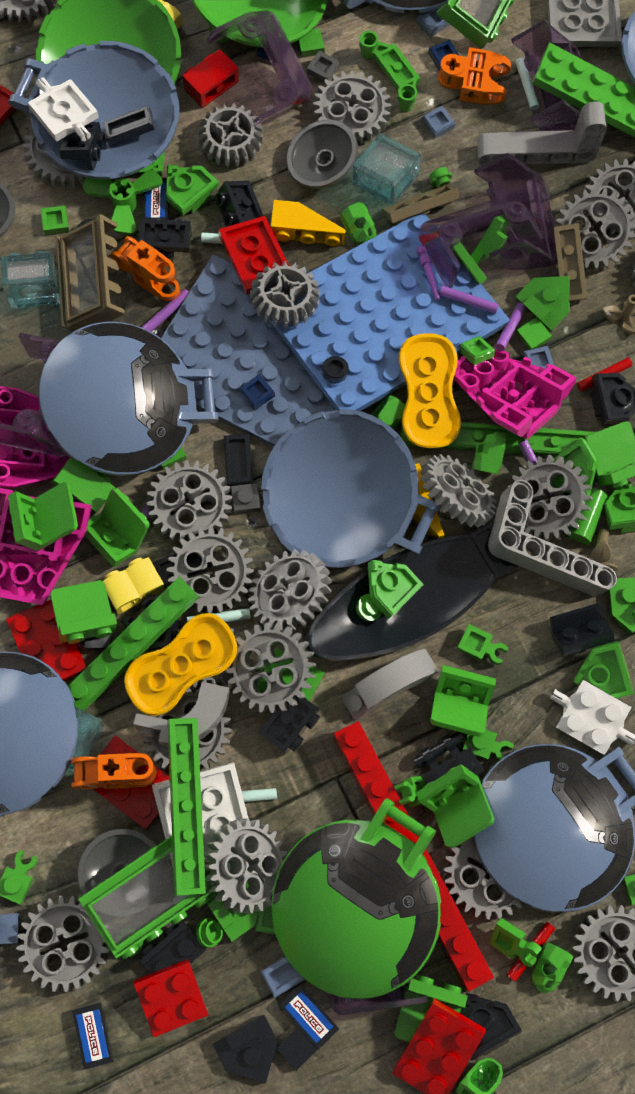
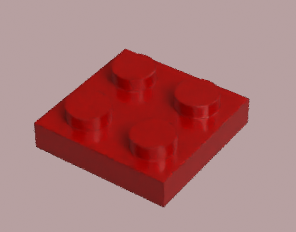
M189 959L133 980L153 1037L209 1016Z

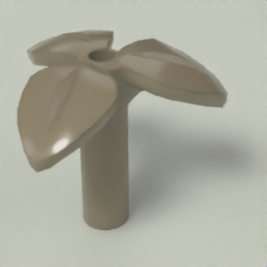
M634 294L630 295L624 302L622 311L614 305L605 306L602 309L604 316L609 321L616 323L622 319V329L627 333L635 334V319L631 318V316L635 315Z
M600 529L596 546L591 552V557L579 555L606 565L615 572L618 570V566L613 563H607L611 556L608 544L609 531L607 529Z

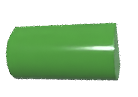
M593 487L590 493L593 500L585 503V505L591 508V511H583L582 513L587 520L578 519L577 523L580 529L571 526V535L569 536L566 533L564 535L588 546L591 543L603 511L604 503L608 498L606 493Z

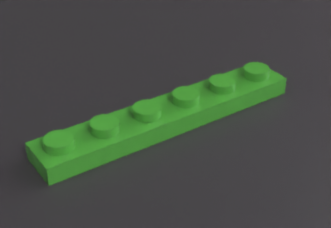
M180 576L68 685L75 700L74 706L79 711L84 712L136 658L141 656L200 597Z
M198 718L168 719L175 896L206 894Z

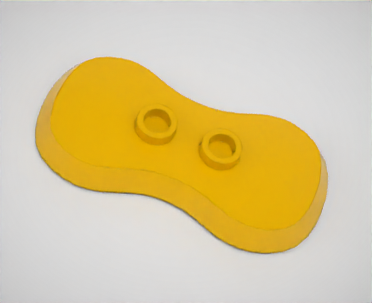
M428 333L411 336L402 344L399 352V365L408 389L407 403L402 417L403 430L409 441L424 448H439L453 443L461 428L460 413L452 393V382L458 362L457 352L450 340L438 334Z
M205 613L191 618L171 643L160 650L139 656L130 664L125 673L124 684L132 703L138 710L149 716H158L170 711L191 685L201 679L222 673L233 663L237 654V642L233 632L226 622L215 614Z

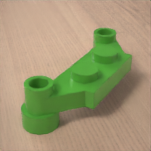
M364 31L359 37L361 56L364 59H374L398 91L399 109L403 112L411 111L417 98L416 86L420 84L419 75L395 43L389 45L379 42L378 35L375 32Z

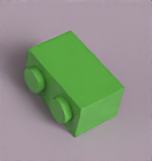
M71 457L50 483L54 487L62 482L70 484L73 501L91 505L90 514L92 516L105 503L110 491L116 488L111 484L112 480L101 472L97 474L89 466L78 460L75 461Z

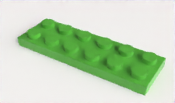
M549 42L532 84L580 109L590 102L602 103L604 105L606 123L635 137V87Z

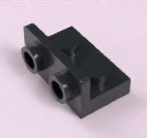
M91 122L84 126L91 134V137L88 140L86 138V141H82L76 132L65 136L59 149L61 159H86L88 170L94 171L97 161H100L102 148L106 146V136L104 132H101L99 122Z
M224 181L215 195L216 204L221 211L226 227L264 216L250 181Z
M156 217L140 220L139 242L143 240L157 251L189 253L190 238L192 237L191 221L183 219L161 220Z
M600 603L550 617L552 639L563 656L615 641L614 632L603 618V610Z
M296 696L298 704L296 706H292L287 702V711H282L278 706L277 712L270 716L259 731L262 736L284 753H288L290 749L295 752L304 740L301 737L307 727L311 730L321 717L318 715L320 709L306 698Z
M184 922L180 925L176 923L163 933L166 938L158 945L152 942L141 952L143 958L139 962L151 974L186 959H189L191 965L207 949L200 945L197 937Z

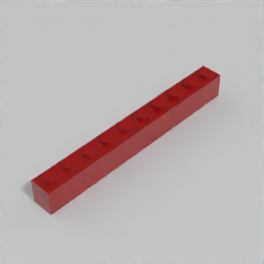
M357 721L335 732L333 740L373 817L386 798L394 802L396 808L408 815L404 806L399 803L400 798L360 722ZM387 817L385 820L387 825L414 843L418 841L419 837L390 817ZM426 849L423 856L428 861L427 864L437 880L441 897V927L437 940L465 992H469L490 981L494 976Z

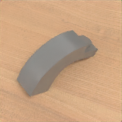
M426 649L418 650L389 663L358 682L355 688L342 696L341 699L354 721H356L397 694L420 686L437 674L439 670Z
M201 682L195 706L188 714L181 717L198 718L199 740L207 736L222 719L229 700V687ZM136 713L134 726L139 730V734L147 737H155L156 734H160L158 740L160 746L168 747L167 720Z

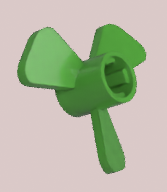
M154 170L146 171L133 183L125 178L112 181L111 179L86 177L83 183V190L89 196L111 198L114 209L111 220L117 222V228L113 229V231L118 234L134 235L137 232L132 213L137 207L136 195L160 187L162 185V178Z

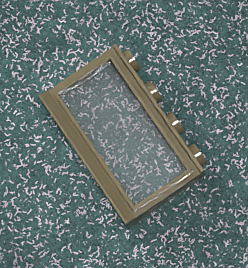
M101 214L96 219L62 236H56L61 322L63 328L72 332L87 325L111 321L125 314L124 309L110 303V295L115 296L121 293V288L118 284L108 280V272L113 273L119 270V265L115 260L106 256V249L112 250L116 248L117 242L114 238L106 235L105 232L117 228V222Z

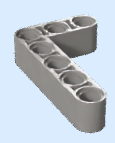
M600 102L585 104L581 109L575 130L481 134L476 139L478 161L483 166L568 164L593 161L597 157L607 129L604 105Z
M517 480L503 491L488 541L489 550L494 556L591 596H599L615 586L617 577L610 567L524 532L533 498V488L527 481ZM508 515L512 517L514 522L509 519ZM502 539H504L507 542L508 546H506L502 542ZM526 548L531 552V555L527 553Z

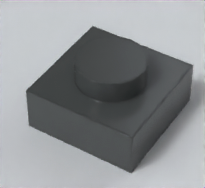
M318 51L307 67V74L322 82L325 79L330 81L332 75L339 68L340 61Z
M257 483L231 486L235 514L261 511Z

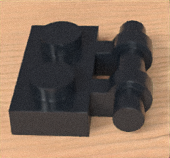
M456 732L451 736L447 734L442 738L443 741L430 749L426 747L421 750L422 754L413 758L417 768L428 763L432 769L423 775L427 784L440 778L451 768L457 767L460 764L477 776L485 772L470 747L462 752L459 751L456 745L465 740L461 732ZM449 750L453 757L439 765L435 758Z

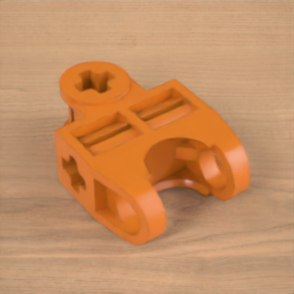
M469 47L467 57L448 54L442 58L438 82L445 88L461 90L459 100L477 104H500L505 101L507 90L491 78L498 77V75H507L510 72L511 61L507 57L492 51Z
M126 236L123 245L117 251H112L110 254V258L118 263L121 270L131 274L135 283L163 301H172L180 294L179 283L174 278L175 268L173 263L143 240H140L138 243L134 238ZM165 266L170 268L169 273L166 270ZM170 284L175 287V290L170 294H165L162 292V288Z
M142 753L98 755V757H76L71 759V764L74 765L72 789L146 787L151 785L157 777V770L151 758ZM149 766L145 774H136L139 767Z

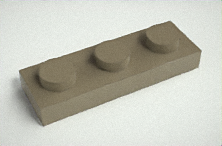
M447 184L382 208L384 218L392 223L399 224L407 220L408 217L418 213L425 215L430 212V209L437 206H449L453 203L452 201L459 199L460 196L457 188Z
M579 223L554 227L559 276L570 277L569 302L586 300L588 297Z

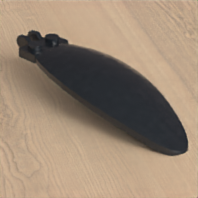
M493 520L470 534L445 537L422 543L421 546L423 548L420 554L409 549L403 550L382 562L393 565L396 563L407 565L423 583V586L391 618L388 619L382 613L378 619L366 621L361 619L356 612V605L360 597L370 594L368 570L347 585L317 616L307 633L306 641L309 642V645L306 649L308 652H314L313 656L319 659L344 661L374 657L409 647L427 639L453 623L482 597L494 580L510 573L519 566L498 558L490 552L488 541L494 523Z

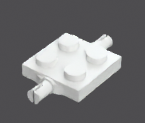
M41 78V81L38 79L36 85L41 89L42 93L39 97L29 101L28 104L30 110L55 141H58L76 132L82 141H86V138L88 140L91 134L84 126L99 118L98 111L71 79L53 87L48 84L45 78Z
M584 680L581 681L576 692L570 697L556 689L554 690L553 694L562 698V700L554 695H551L550 700L564 707L562 717L556 728L603 755L606 754L611 743L617 738L631 746L634 744V741L625 735L635 740V734L623 728L625 718L632 707Z

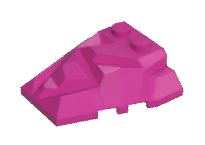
M493 348L495 350L493 358L477 365H473L462 356L457 362L453 379L495 423L526 439L534 435L557 414L562 400L568 396L576 382V377L554 365L547 364L545 369L532 365V359L527 357L523 358V362L509 358V352L499 351L496 348Z
M0 488V598L43 606L87 531L92 506L74 502L78 522L77 529L45 548L36 551L15 542L8 495L14 491Z

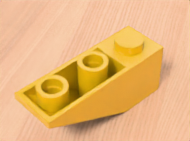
M274 200L271 229L278 241L287 242L292 240L301 241L305 244L324 243L328 246L345 245L346 230L299 202Z

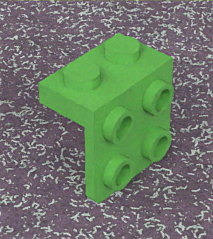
M622 422L585 436L584 439L598 461L595 475L599 486L612 484V487L616 488L628 484V478L633 476L635 478V436L629 422Z
M62 482L35 499L17 491L8 495L9 511L14 530L13 535L15 542L39 551L75 531L78 527L71 486L66 482Z
M114 488L110 491L102 512L89 519L84 536L112 567H115L137 554L148 531L149 522L146 516L137 510L125 494L118 488Z
M98 580L51 591V600L61 643H78L85 640V638L94 636L96 638L110 636L116 631L117 621L115 613H111L103 581Z
M443 665L435 688L430 717L431 724L467 735L482 737L485 733L488 705L495 688L496 679Z
M462 764L451 768L446 774L435 781L429 782L424 788L416 792L418 802L434 812L444 843L451 849L494 823V816L479 777Z
M417 975L416 980L411 979L407 983L394 1031L395 1037L409 1042L434 998L460 1013L461 1008H465L468 996L461 994L462 988L446 983L444 988L433 985L434 979Z

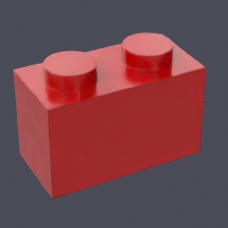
M220 49L213 54L207 55L201 63L189 68L182 75L184 90L201 108L207 106L239 82L238 67Z

